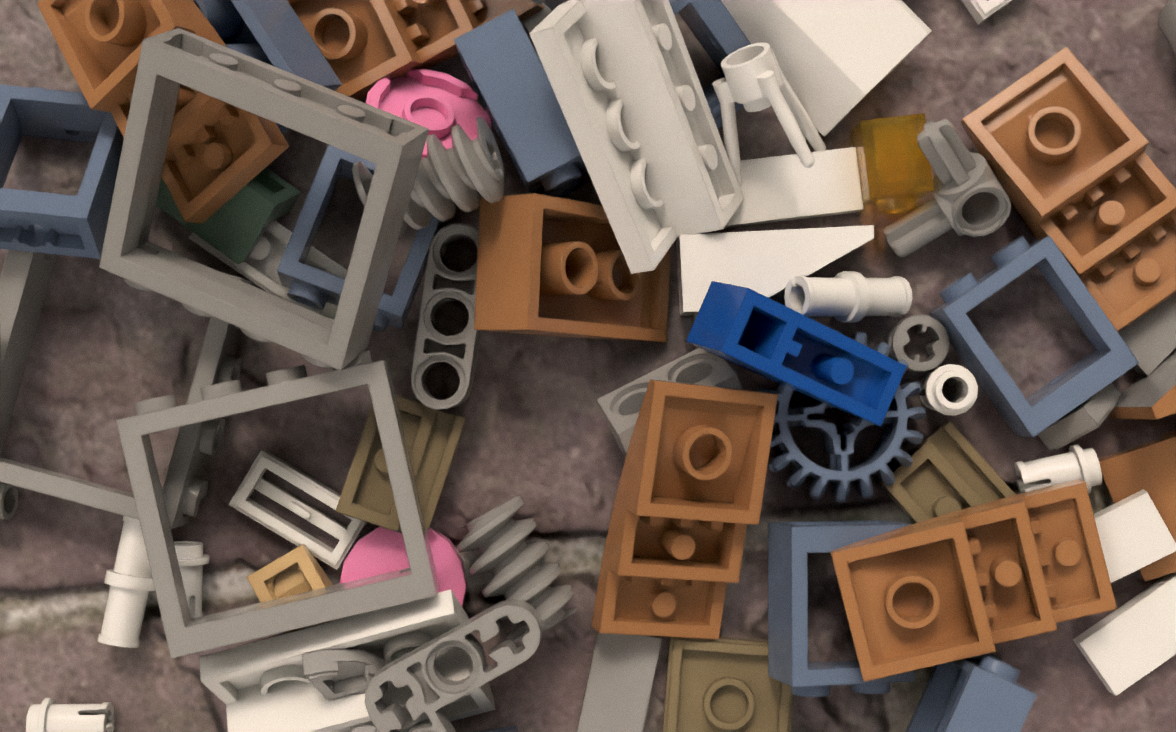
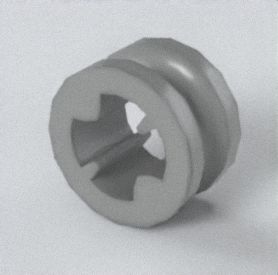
M914 315L900 320L891 328L887 337V344L890 346V358L896 361L906 360L909 364L907 372H925L934 369L944 361L949 351V337L946 328L937 319L928 315ZM912 326H916L917 334L927 330L933 340L925 347L929 357L919 362V354L908 357L903 350V346L910 341L907 330Z

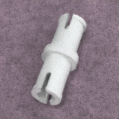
M843 271L834 278L795 276V279L788 281L784 295L785 306L807 317L834 316L837 321L842 323L858 322L865 316L901 317V314H906L909 311L913 298L910 284L903 277L865 278L861 273L855 271Z
M123 515L122 521L124 523L114 569L107 570L104 583L110 585L102 629L97 641L107 645L138 648L149 591H155L140 522L138 519Z

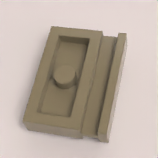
M396 395L428 533L466 418L454 416ZM372 404L335 512L402 533Z
M951 421L943 422L930 437L923 440L921 444H918L908 453L913 459L910 467L896 464L890 469L896 479L894 484L887 486L885 483L877 481L880 487L913 524L1015 495Z

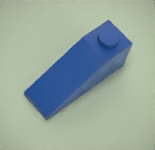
M712 281L686 342L739 367L878 426H881L907 367L750 288Z

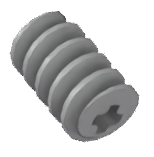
M482 117L476 118L477 138L474 140L468 137L460 125L451 127L452 148L446 149L435 134L427 136V157L420 160L399 237L405 234L407 224L416 230L429 226L431 214L440 221L452 218L456 205L465 212L477 209L480 202V194L491 204L503 199L505 187L502 158L494 135ZM358 161L353 164L352 174L359 198L365 207L373 176L363 162Z
M515 496L461 526L460 528H467L469 532L456 548L459 553L480 551L481 556L469 569L471 575L490 572L493 574L494 578L481 592L484 598L504 595L506 600L517 599L531 604L540 614L543 631L570 616L578 607L563 609L574 595L571 585L550 586L562 572L559 563L538 565V561L548 551L549 545L546 540L526 543L525 539L537 525L534 518L513 520L512 517L524 504L521 496ZM508 616L501 617V620L509 618ZM524 620L519 622L506 638L508 640L511 639L513 642L522 641L524 632L529 626Z

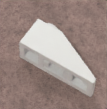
M874 225L679 235L676 240L680 316L694 315L695 321L712 281L750 288L770 298L784 290L788 281L795 279V276L807 277L874 239Z

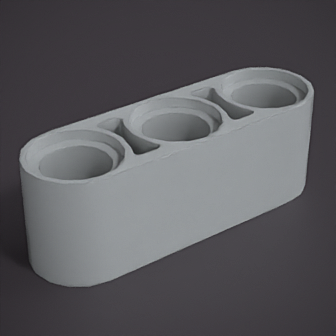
M463 223L450 224L440 229L433 237L428 254L411 373V387L416 398L422 404L436 410L454 409L464 404L471 395L475 381L482 332L481 330H474L477 260L470 269L464 272L449 270L445 264L446 250L451 243L457 240L466 239L472 241L478 248L479 232L474 227ZM450 301H458L465 304L469 312L467 326L461 333L454 336L443 335L436 325L438 310L443 304ZM441 363L451 364L457 370L460 379L456 393L445 400L435 398L427 387L429 372L434 366Z

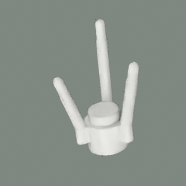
M765 42L755 43L730 53L721 62V68L725 77L714 81L712 85L720 102L725 150L739 187L742 185L735 102L743 104L747 112H756L772 106L802 165L806 168H811L815 163V159L806 143V139L815 152L826 150V145L782 73L770 44Z

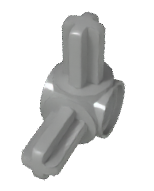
M947 119L936 123L934 120L928 121L923 125L924 130L916 137L918 147L935 172L932 181L933 187L930 188L934 198L886 226L883 231L890 247L899 257L908 256L953 228L959 237L963 234L972 237L988 235L999 229L1010 215L1011 203L1009 196L988 162L981 154L969 152L955 127Z

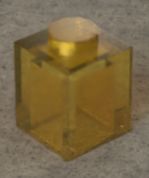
M925 113L862 120L850 131L851 147H856L863 205L877 204L878 214L914 210L917 208L916 199H921L934 190L932 168L916 142V137L924 130L923 125L926 123Z

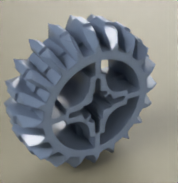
M833 329V330H835V331L841 333V330H839V329ZM863 332L854 333L851 339L867 346V334ZM882 342L878 343L873 350L888 356L890 346ZM904 359L899 360L898 362L907 366L904 372L906 373V371L909 368V364ZM918 382L905 383L898 386L882 423L885 424V428L879 443L867 457L851 466L849 454L854 453V442L857 434L866 426L874 424L861 418H851L850 423H841L845 430L837 433L835 424L826 423L820 419L807 418L808 414L824 413L825 408H834L833 406L817 400L810 406L788 408L794 390L779 383L775 391L761 387L754 390L778 394L770 448L777 445L780 452L768 461L767 467L771 471L777 472L791 463L794 467L788 474L785 484L792 489H797L802 485L806 477L810 476L808 495L813 499L820 500L828 482H831L834 500L840 503L848 501L850 482L852 481L861 497L869 498L873 496V485L870 475L874 474L878 481L891 486L896 482L894 473L886 464L891 460L897 465L910 467L913 459L908 453L899 449L902 441L921 444L923 440V435L918 431L906 430L908 419H922L926 416L925 408L907 407L906 397L914 396L921 392V386ZM789 427H812L820 433L824 441L825 452L829 453L830 469L813 463L803 455L793 441Z

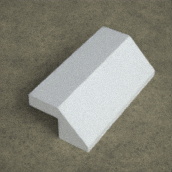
M568 0L558 5L529 33L631 274L653 271L679 235L723 230L744 197L669 0Z
M721 0L751 44L763 42L770 44L782 73L816 129L824 137L932 31L902 0Z
M450 589L439 592L434 597L342 618L199 657L200 680L226 704L228 732H378L368 715L364 703L365 691L331 700L325 699L304 676L302 654L327 649H355L375 654L382 658L387 665L462 624L469 618ZM449 646L443 648L437 654L436 665L443 677L459 681L467 678L472 673L473 662L466 650L457 646ZM389 680L388 690L383 695L382 701L387 706L397 702L408 719L403 728L397 730L399 732H408L418 722L428 720L429 717L425 712L415 721L413 720L406 708V701L412 694V690L408 685L397 688ZM489 682L442 707L450 722L495 710Z

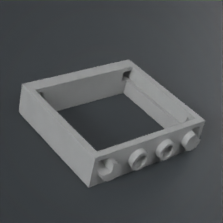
M181 28L143 39L99 268L124 278V281L133 288L143 291H155L179 301L191 313L207 317L214 316L240 327L243 333L252 339L262 342H275L296 351L313 365L325 368L333 367L341 371L368 347L429 129ZM180 84L376 164L334 320L148 242Z
M8 250L1 272L0 456L57 254ZM226 274L240 281L248 283L252 286H255V283H253L252 281L230 274ZM211 316L186 404L203 401L200 391L202 387L239 380L242 358L236 356L242 334L240 327ZM223 418L179 428L162 489L171 529L189 524L190 517L197 516L201 499L206 498L208 481L201 479L208 454L214 456L220 447L225 430V419ZM0 457V482L139 520L133 493Z
M370 350L361 352L341 371L333 368L331 372L308 377L305 365L285 368L266 373L268 386L242 391L240 380L223 382L200 388L203 401L177 406L174 394L134 403L136 416L116 420L171 659L437 596L439 583L387 360L372 362ZM368 385L410 568L191 619L149 434Z

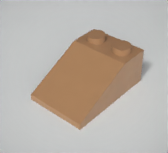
M536 193L503 196L502 200L492 204L484 198H480L474 330L666 343L671 247L655 270L631 274L602 205Z

